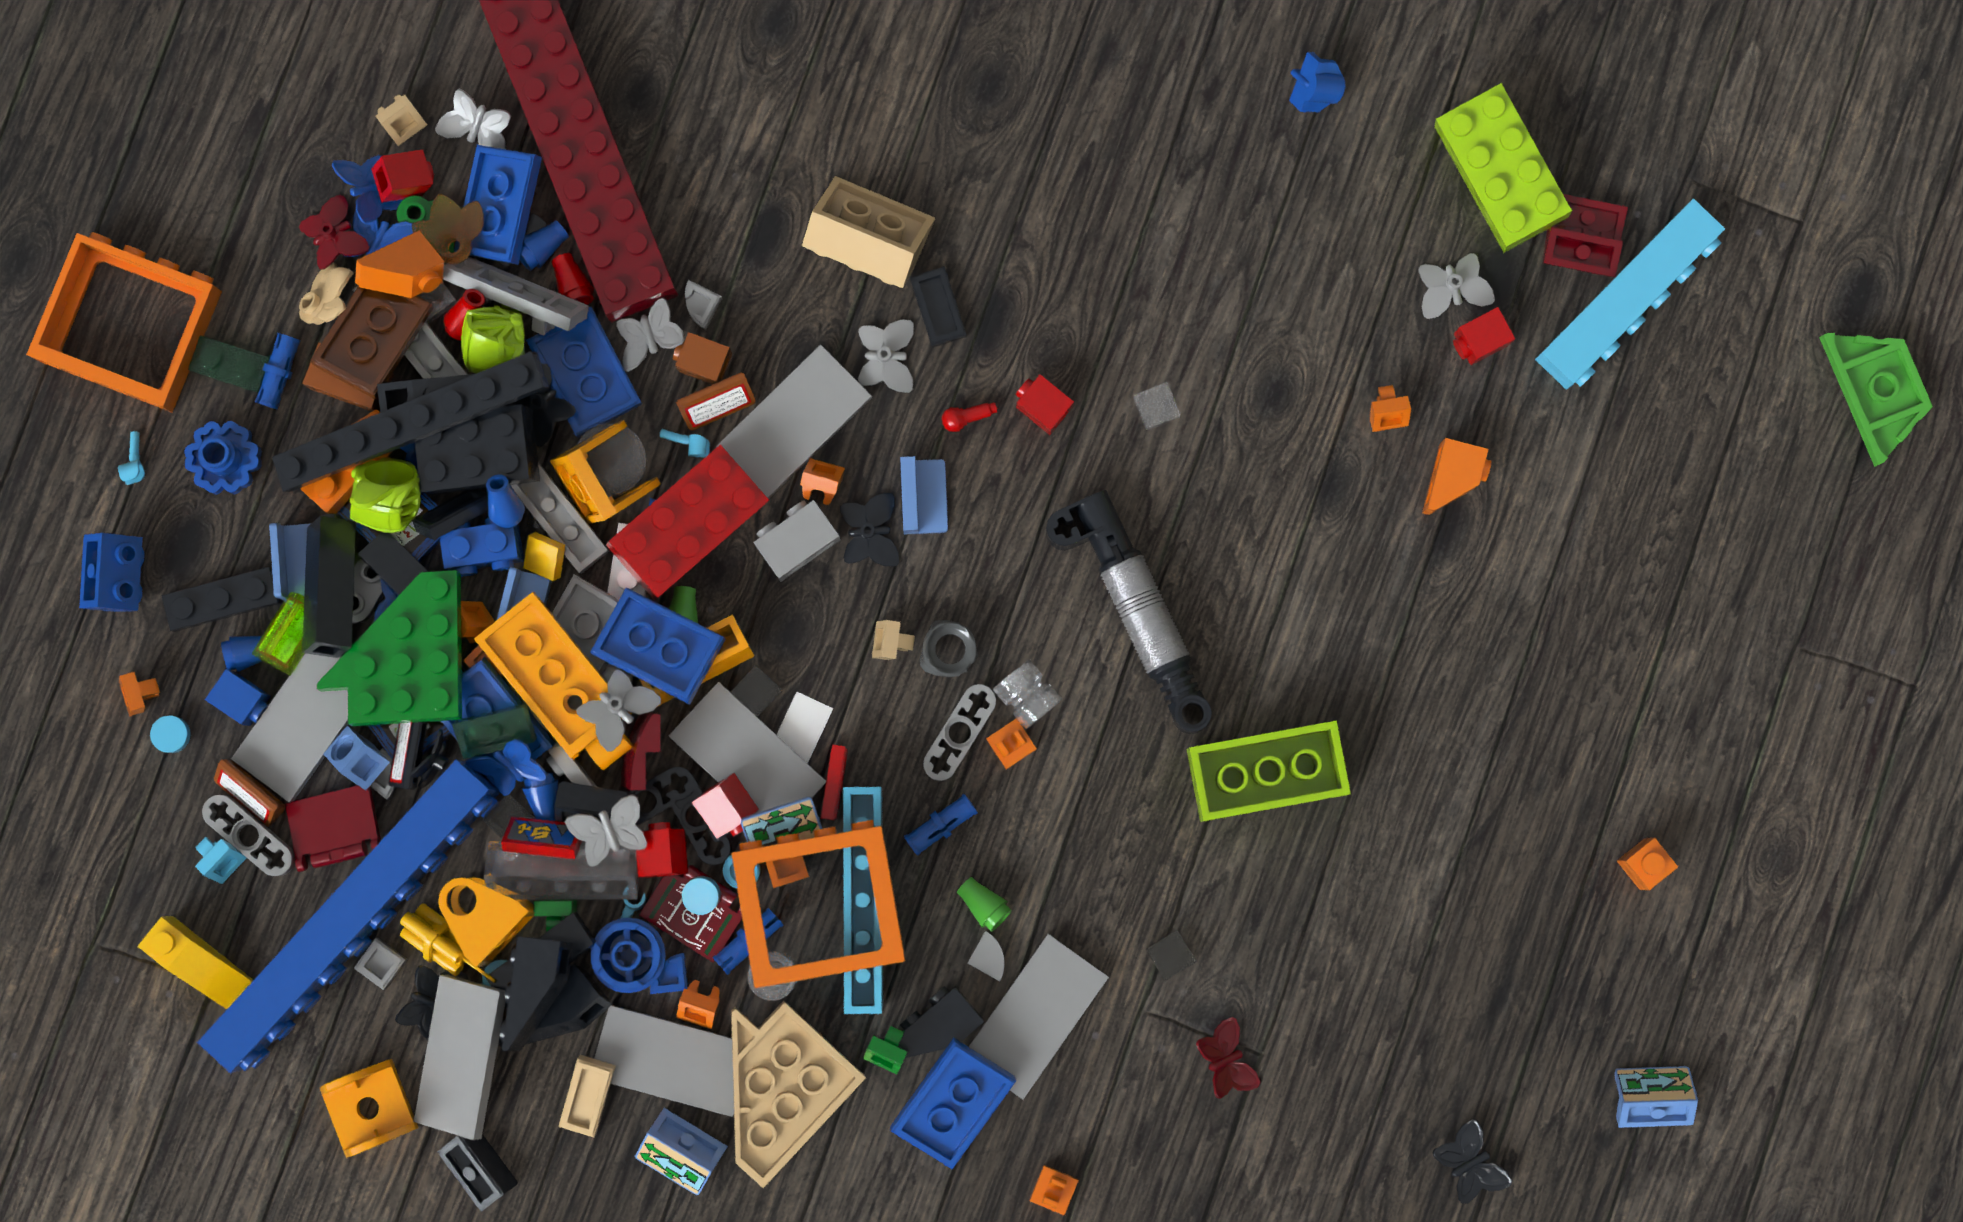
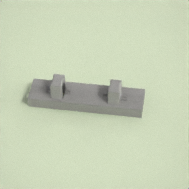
M464 254L444 265L443 280L467 290L475 289L480 291L485 298L482 308L494 300L532 316V331L541 335H545L548 331L554 329L555 326L570 331L578 323L587 319L588 305Z

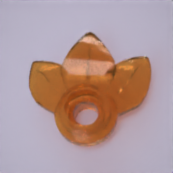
M438 194L432 204L429 221L414 222L412 224V231L415 233L420 230L445 263L459 264L469 257L472 250L471 241L482 231L484 225L483 209L478 201L471 202L461 209L450 198L443 194ZM453 241H459V249L451 253L449 245Z

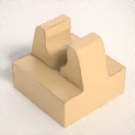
M406 95L395 96V102L385 109L380 107L376 115L378 121L397 146L427 126Z
M890 620L877 621L872 658L883 660L896 659L897 650L913 651L915 636L899 633L901 622Z

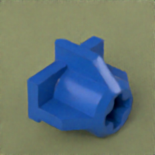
M1307 52L1302 68L1291 71V75L1297 81L1289 101L1300 112L1318 113L1328 105L1338 103L1345 93V79L1334 60L1320 59L1314 52Z

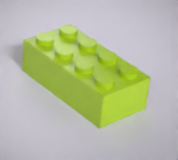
M1502 83L1436 118V131L1504 253L1569 218L1572 210Z
M1337 721L1186 749L1200 822L1351 794Z

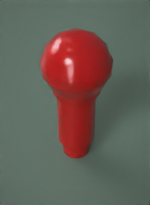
M994 402L990 404L983 403L966 409L950 407L942 414V424L950 432H959L967 423L984 419L997 413V408Z

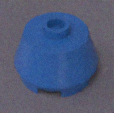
M636 918L617 919L604 926L596 935V943L591 948V964L597 978L606 987L621 993H634L649 987L661 974L665 963L664 943L659 933L647 922Z

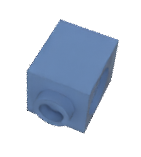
M346 726L323 753L342 775L365 791L390 763L373 743L349 726Z

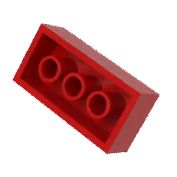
M720 444L610 539L606 546L647 593L656 600L761 509L769 499Z

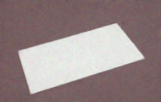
M796 692L777 736L808 764L833 708Z

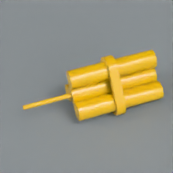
M422 903L415 913L407 912L402 917L400 924L404 928L400 933V937L421 951L423 958L429 963L434 961L453 976H457L464 967L463 963L466 962L495 983L496 980L479 967H475L464 956L445 918L425 903Z

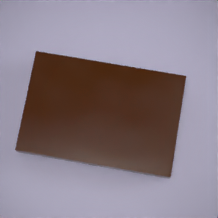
M358 286L347 302L346 309L338 316L310 361L317 368L377 399V384L387 383L434 309L433 305L418 296L408 298Z

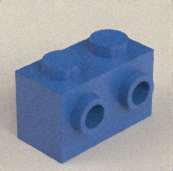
M490 518L485 519V525L471 527L470 522H467L439 537L444 569L447 571L457 570L461 573V577L478 574L477 569L492 567V571L509 570L510 567L514 568V563L524 562L519 525L502 528L492 522Z
M109 533L84 535L80 609L113 612L138 611L139 602L142 598L140 573L144 562L143 537Z

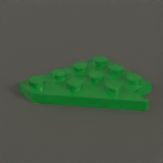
M451 570L419 573L317 683V689L321 692L348 690L349 725L366 726L462 719L460 572Z

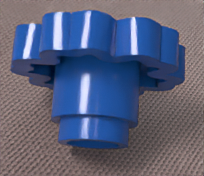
M211 421L194 432L195 443L185 448V468L195 473L194 482L197 486L217 495L223 492L224 489L229 493L237 494L243 488H247L252 484L251 472L258 471L262 466L260 458L262 450L257 444L251 442L252 433L250 430L233 421H227L223 426Z

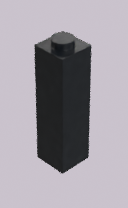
M338 514L319 516L307 527L302 653L339 658L352 647L356 522L344 520Z

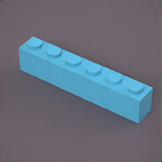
M1693 198L1535 360L1566 390L1574 383L1581 387L1596 372L1591 366L1598 358L1601 357L1606 361L1621 346L1616 340L1625 331L1632 335L1646 321L1642 316L1643 312L1650 305L1656 310L1671 295L1667 288L1675 280L1680 284L1683 283L1694 272L1696 267L1692 262L1700 254L1707 258L1722 243L1717 237L1725 228Z
M843 787V833L852 831L851 824L873 820L874 827L882 826V788ZM863 846L843 848L844 956L879 950L882 947V938L866 849ZM883 965L844 972V1014H882Z

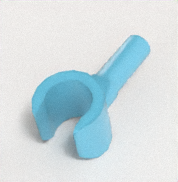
M662 429L660 432V438L689 445L688 456L705 458L709 455L710 442L701 435H682Z
M136 431L130 432V462L118 466L120 479L125 481L127 485L140 482L145 477V471L139 455L140 432Z
M629 887L624 892L625 907L621 918H631L636 910L644 907L646 903L645 893L640 903L631 904L628 901V897L633 887Z

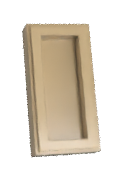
M579 1055L558 1127L595 1137L616 1065Z

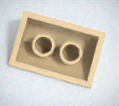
M835 176L812 211L802 246L814 251L817 255L829 257L846 264L853 270L862 271L877 277L884 283L903 288L915 268L935 217Z

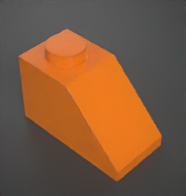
M419 230L356 260L355 283L360 288L413 298L423 292L429 293L442 284L444 260Z
M1445 438L1439 445L1422 513L1430 515L1480 485V481L1486 482L1491 468V460L1486 459L1489 449Z

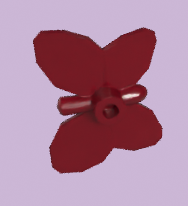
M342 195L330 198L322 206L320 214L309 216L299 225L300 231L308 237L314 238V245H319L317 266L321 270L331 265L339 254L356 256L366 253L370 249L364 237L355 231H346L351 228V223L347 220L344 221L347 218L349 204L345 196Z
M1234 1017L1221 1021L1215 1028L1213 1037H1203L1196 1042L1197 1049L1204 1059L1211 1062L1209 1070L1215 1071L1213 1088L1214 1094L1218 1099L1226 1096L1232 1087L1238 1091H1250L1258 1088L1260 1085V1080L1255 1070L1247 1063L1235 1062L1242 1058L1243 1054L1240 1050L1233 1052L1239 1043L1240 1027L1237 1019Z

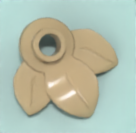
M335 262L326 269L321 270L313 281L311 291L305 294L300 301L299 315L301 320L308 324L320 325L324 322H330L346 309L344 301L340 298L341 292L354 272L348 268L337 267Z

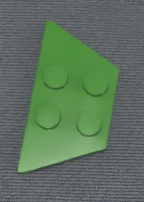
M1826 333L1819 338L1875 467L1887 460L1888 455L1908 436L1916 423L1922 420L1933 407L1904 339H1875L1872 336L1857 335L1851 337Z

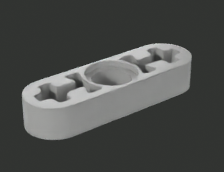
M977 684L966 690L929 749L923 764L926 774L933 780L945 781L954 775L989 719L996 705L995 694L989 687ZM981 692H985L987 694L986 702L990 705L987 709L979 708L974 718L981 719L978 726H975L969 718L958 715L962 708L967 713L972 708L973 702L969 699L972 693L978 696ZM963 722L969 726L971 735L965 743L958 744L950 739L949 729L954 723ZM944 739L951 748L961 750L962 752L958 758L953 753L950 754L947 759V764L951 766L948 772L941 770L938 774L932 772L934 765L930 760L933 756L936 758L942 756L945 748L939 747V744Z
M215 795L204 803L202 815L205 822L265 874L283 876L294 868L295 854L293 849L234 798L226 795ZM227 803L226 813L233 819H238L240 814L243 816L242 820L234 824L230 833L227 829L233 824L224 818L217 820L214 818L217 814L214 809L216 804L225 805ZM253 825L258 830L259 838L254 845L248 847L242 844L239 834L244 826ZM268 838L271 840V843L265 847L273 853L283 851L284 855L281 858L285 863L283 867L274 866L271 868L272 858L265 852H260L258 857L255 855V852L264 847Z

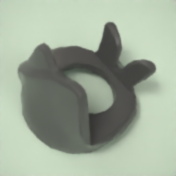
M950 620L934 621L930 625V629L923 642L920 666L925 672L935 676L957 677L964 672L967 673L968 668L972 663L976 662L978 657L974 635L969 628L960 623ZM955 635L963 641L965 654L959 662L946 664L937 657L936 644L942 636Z

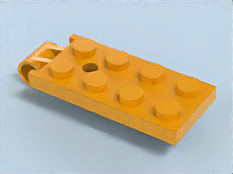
M535 592L530 593L474 638L571 759L574 760L583 749H586L594 762L602 770H605L633 747L629 738L623 733L621 743L613 751H606L596 736V724L585 721L577 715L576 709H572L569 706L568 699L572 695H578L582 699V704L591 700H601L600 693H608V682Z

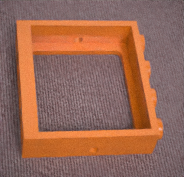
M91 232L90 237L77 233L26 355L49 366L173 413L222 291L212 284L213 278L203 273L193 271L191 276L178 271L179 265L166 259L159 258L157 263L145 259V252L132 246L125 245L124 249L121 250L111 246L113 240L103 235ZM99 263H108L192 295L196 299L195 306L163 384L159 389L69 356L62 351L96 266Z
M873 820L851 824L852 831L837 834L836 827L814 830L815 838L800 840L799 833L776 837L777 845L762 847L761 840L739 844L740 851L731 853L754 988L906 961L882 826L874 827ZM863 846L867 852L882 947L875 951L780 968L772 967L769 960L754 872L756 865L847 847Z

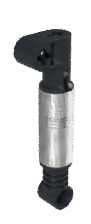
M1107 490L1095 493L1053 513L1047 521L1046 536L1048 542L1054 548L1064 551L1073 549L1088 541L1091 542L1100 561V576L1103 577V583L1106 584L1105 586L1109 590L1108 593H1110L1112 600H1114L1113 603L1116 605L1118 613H1120L1119 617H1122L1121 621H1123L1122 623H1124L1126 630H1128L1127 633H1129L1130 640L1134 643L1133 646L1137 650L1136 653H1138L1140 660H1142L1141 663L1145 667L1144 670H1147L1148 677L1155 680L1157 685H1163L1160 688L1161 693H1167L1163 698L1165 701L1170 700L1171 702L1168 708L1175 726L1186 734H1195L1202 731L1211 720V707L1205 700L1202 691L1195 690L1199 685L1197 682L1192 683L1191 680L1195 678L1193 673L1189 675L1187 671L1191 670L1189 666L1191 657L1189 652H1187L1188 649H1185L1186 646L1182 642L1183 639L1179 635L1180 632H1177L1178 629H1176L1175 622L1171 619L1172 616L1168 612L1169 609H1167L1163 598H1161L1162 594H1159L1160 590H1157L1158 586H1155V579H1152L1153 576L1149 572L1150 569H1148L1147 563L1144 562V556H1142L1140 550L1134 549ZM1076 511L1087 534L1081 536L1076 526L1071 529L1070 538H1065L1063 534L1056 535L1058 523L1063 522L1065 526L1073 525L1071 513ZM1195 705L1201 710L1202 720L1198 724L1192 725L1184 721L1182 710L1185 706Z

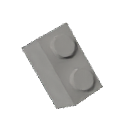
M805 500L799 502L787 511L789 518L779 525L771 522L757 532L759 539L753 543L781 582L841 540L814 500L809 504Z

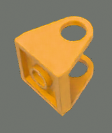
M624 420L609 426L550 460L569 495L588 524L607 520L661 484L658 477H655L614 500L612 496H607L586 460L589 458L587 452L625 429L627 424Z
M481 878L453 879L444 885L439 894L440 910L464 956L475 967L489 965L534 917V905L529 900ZM466 887L472 889L476 895L475 908L469 914L462 909L459 903L460 894ZM452 889L453 891L451 894V907L454 913L449 908L447 902L448 895Z
M392 1058L320 1087L346 1158L419 1128L417 1123L414 1122V1114ZM365 1097L375 1099L379 1106L378 1114L372 1119L364 1117L360 1112V1103Z

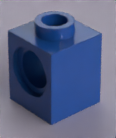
M226 669L205 700L241 725L251 726L253 722L257 723L269 706L266 703L271 695L237 672Z

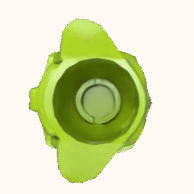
M503 304L501 308L500 306L469 309L467 311L462 327L461 349L464 364L470 372L477 374L525 354L522 314L518 310Z
M384 457L377 461L370 460L352 470L351 476L354 478L350 497V519L383 533L404 531L412 520L415 519L421 502L420 477L411 461Z

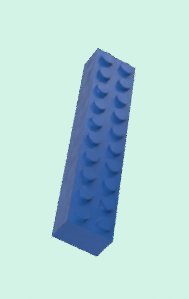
M456 759L197 1043L229 1073L240 1070L247 1071L251 1067L256 1069L269 1056L270 1051L267 1049L269 1045L276 1039L283 1040L296 1026L292 1020L302 1011L307 1013L320 1000L321 995L318 992L327 983L334 984L344 974L347 968L343 964L353 955L358 957L367 949L372 942L369 936L378 927L384 929L396 917L398 912L394 908L404 899L406 901L411 900L423 886L419 881L429 871L435 873L447 861L448 856L445 855L447 850L454 844L461 845L474 830L470 825L479 816L485 818L493 811L499 803L495 799L500 793L498 788H495L481 773L474 771L466 765V761Z

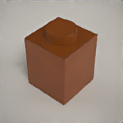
M688 332L685 341L675 348L673 360L677 361L675 367L678 372L713 385L722 381L733 353L730 347Z

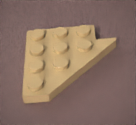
M784 1000L759 1027L736 1007L731 1010L735 1161L762 1188L772 1180L866 1079V1076Z

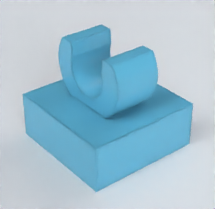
M205 837L195 847L203 856L195 867L205 877L220 884H223L247 858L233 845L223 839L212 843Z

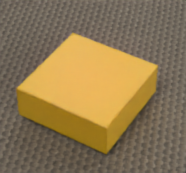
M537 532L528 535L523 568L551 581L559 579L561 577L566 545Z

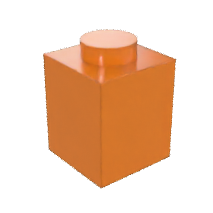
M1644 838L1617 860L1618 864L1639 890H1651L1678 868L1677 864L1656 838Z

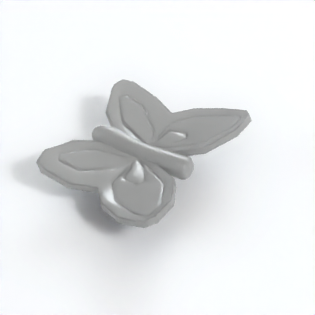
M457 89L453 99L454 110L447 112L439 119L435 128L436 133L445 138H459L469 131L467 140L471 143L475 142L478 135V145L506 149L505 138L501 131L508 126L511 119L510 113L501 109H492L486 112L484 105H480L477 108L474 99L462 89Z
M1474 253L1466 255L1458 261L1455 269L1452 265H1447L1446 270L1436 265L1423 264L1419 267L1420 277L1429 288L1423 296V317L1427 319L1439 317L1449 308L1452 296L1455 305L1462 304L1461 295L1468 303L1481 307L1493 304L1495 301L1493 289L1486 280L1478 276L1480 265L1477 255Z
M658 299L651 307L648 317L642 315L640 322L634 318H623L617 321V328L621 336L628 342L623 354V368L625 371L629 372L637 368L646 358L648 348L650 353H657V343L662 348L673 349L684 342L683 330L678 324L670 322L671 310L666 299Z
M911 320L895 321L890 323L884 330L875 326H862L859 328L861 341L870 350L865 353V358L870 361L862 367L858 377V382L862 386L875 385L884 381L889 388L897 392L910 393L913 390V378L907 366L897 361L906 360L907 354L906 352H896L906 347L914 335V323Z
M616 670L612 673L607 684L608 693L601 692V700H591L576 709L579 717L587 722L596 724V736L606 751H613L621 743L624 733L621 718L627 724H630L634 717L628 712L640 715L653 711L661 703V698L653 690L643 686L633 687L629 677L621 670Z
M632 794L621 798L612 807L611 818H609L607 811L604 810L598 814L601 821L593 815L578 813L567 817L565 820L568 830L577 839L586 842L585 855L588 864L592 867L597 866L607 857L610 848L618 851L620 845L634 850H643L647 847L644 833L636 825L640 817V804L637 796Z

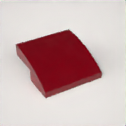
M1563 194L1572 212L1569 218L1547 229L1543 264L1615 278L1623 245L1621 238L1628 207Z
M654 712L640 714L629 736L633 747L624 754L621 773V786L629 790H646V752H661L660 714Z

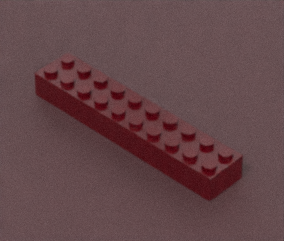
M479 0L609 321L613 323L648 309L660 298L668 301L678 297L670 273L559 0Z

